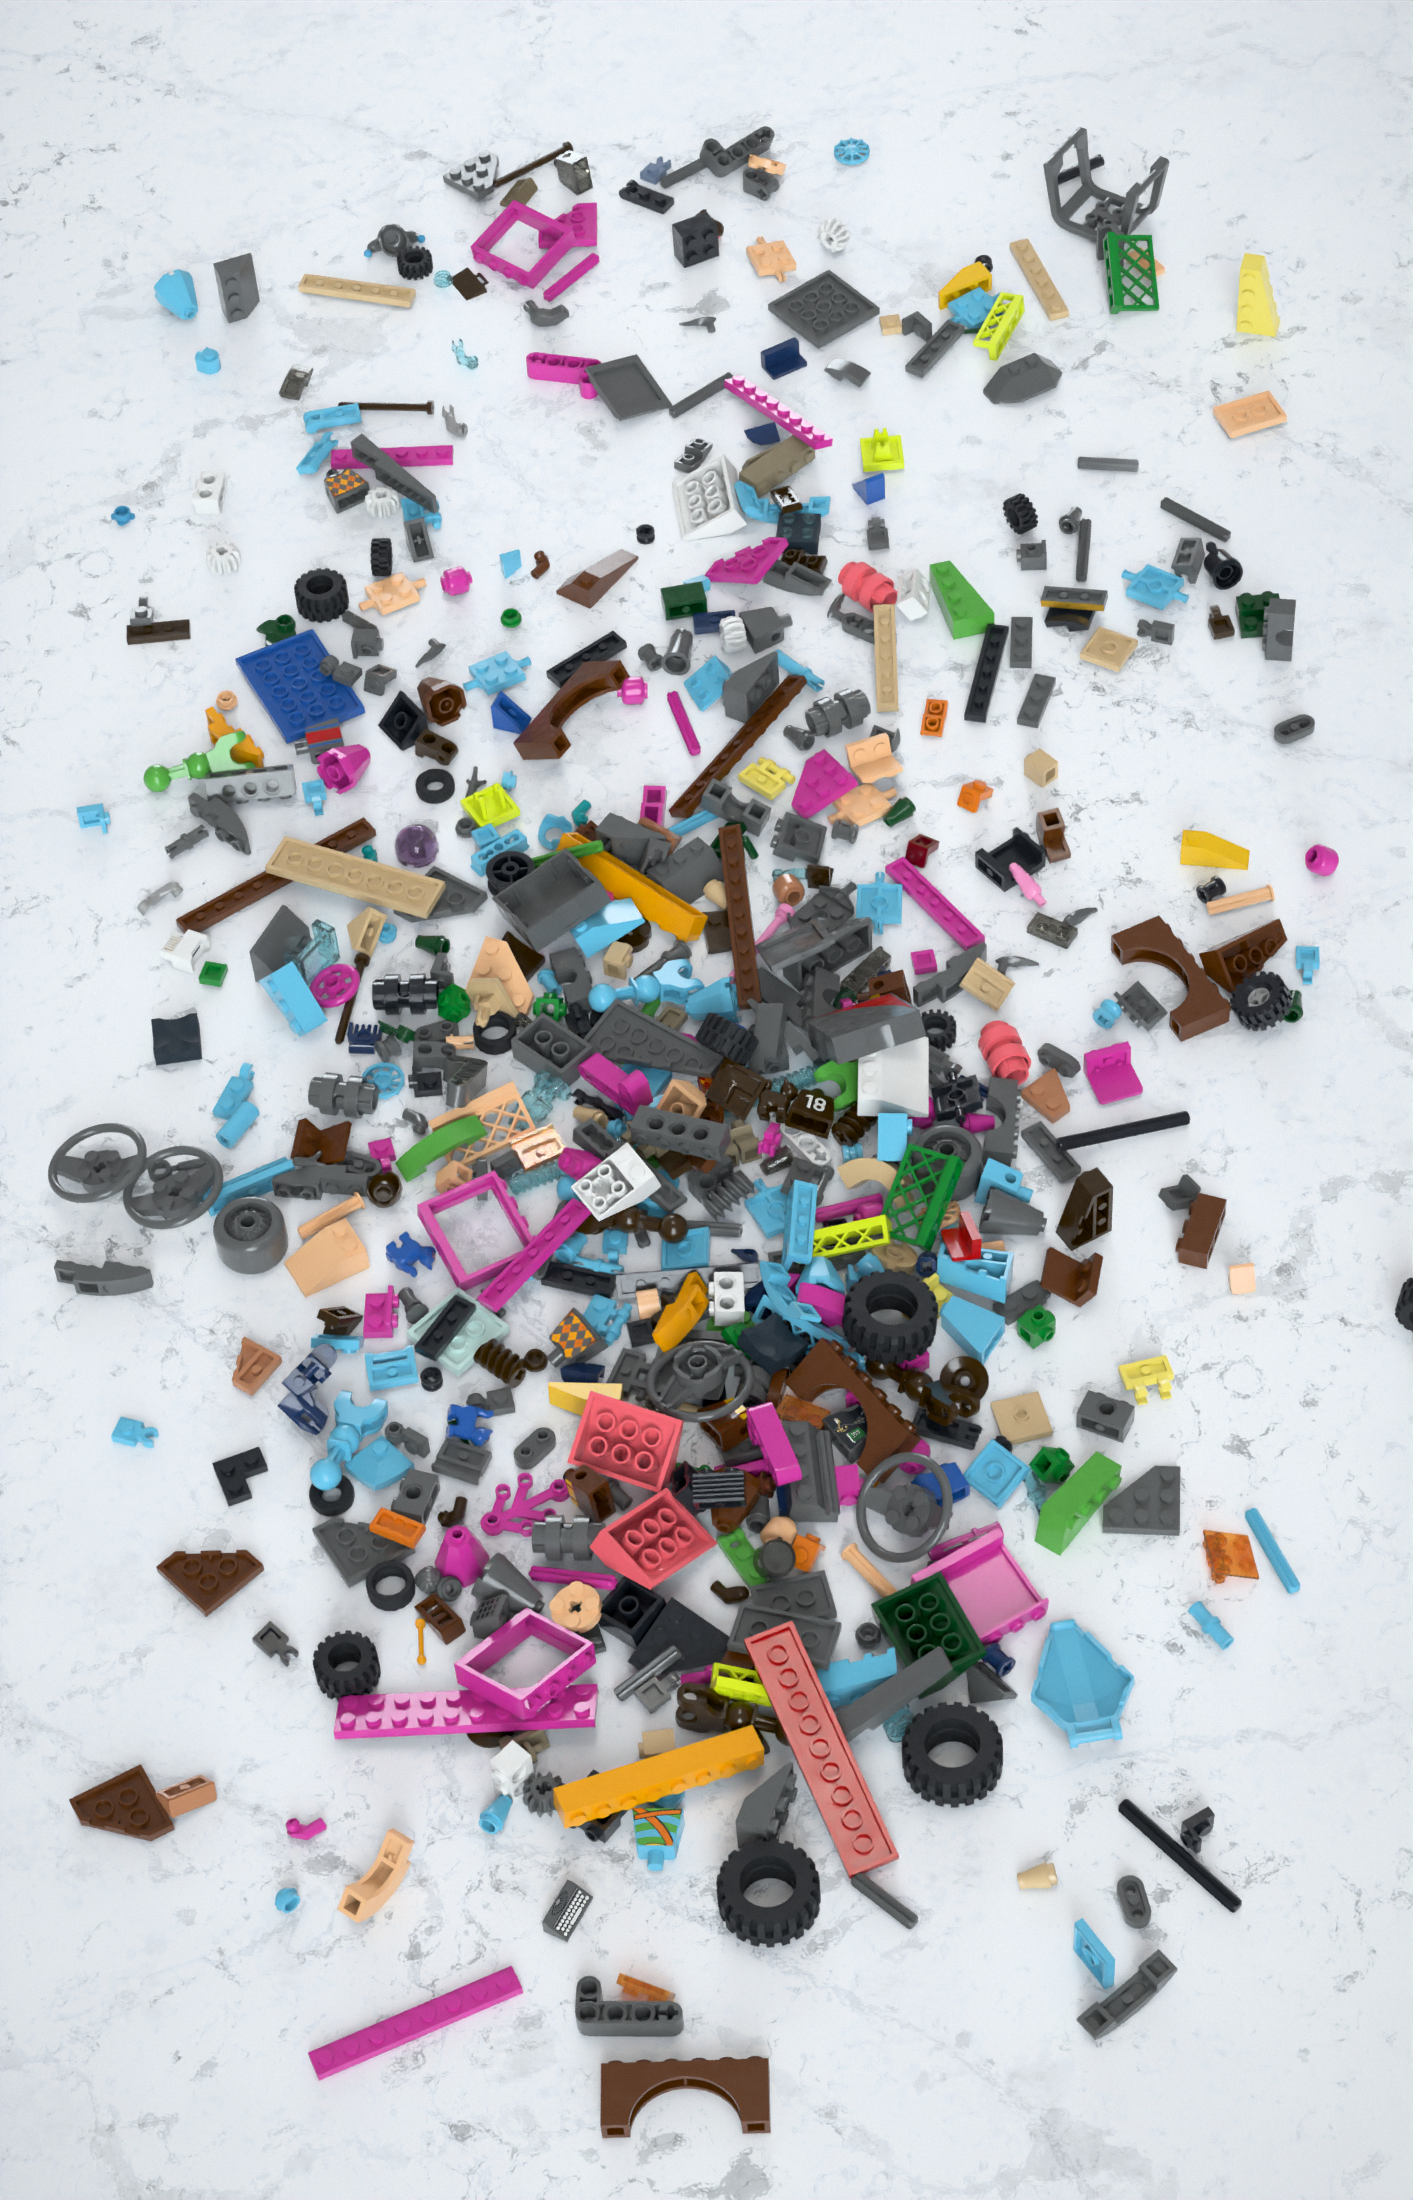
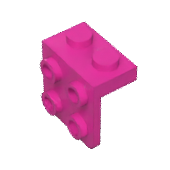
M1128 1041L1084 1053L1083 1072L1099 1104L1104 1105L1142 1094L1143 1086L1131 1065V1046Z

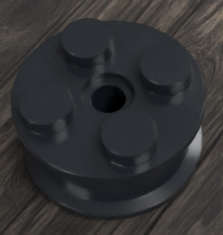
M506 851L491 858L486 866L490 893L495 896L517 880L535 870L533 860L527 854L519 851Z

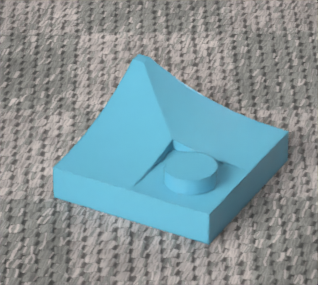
M382 1435L352 1457L351 1461H347L344 1464L345 1470L351 1476L374 1491L388 1487L407 1476L409 1469L415 1470L414 1464Z

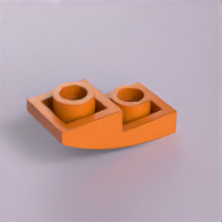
M926 700L920 735L943 736L949 705L948 700Z

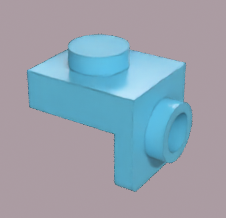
M103 803L76 807L81 828L101 825L103 834L108 833L107 825H110L111 821L109 811H104Z

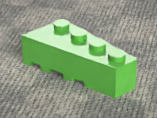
M950 560L930 564V584L953 640L986 633L987 625L994 624V611Z
M1096 1451L1042 1505L1035 1542L1060 1556L1109 1494L1119 1487L1122 1481V1477H1120L1122 1466Z

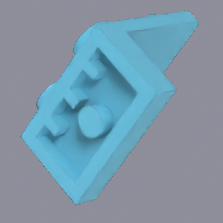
M714 655L683 684L698 708L703 712L724 694L722 690L723 684L733 673L724 662Z

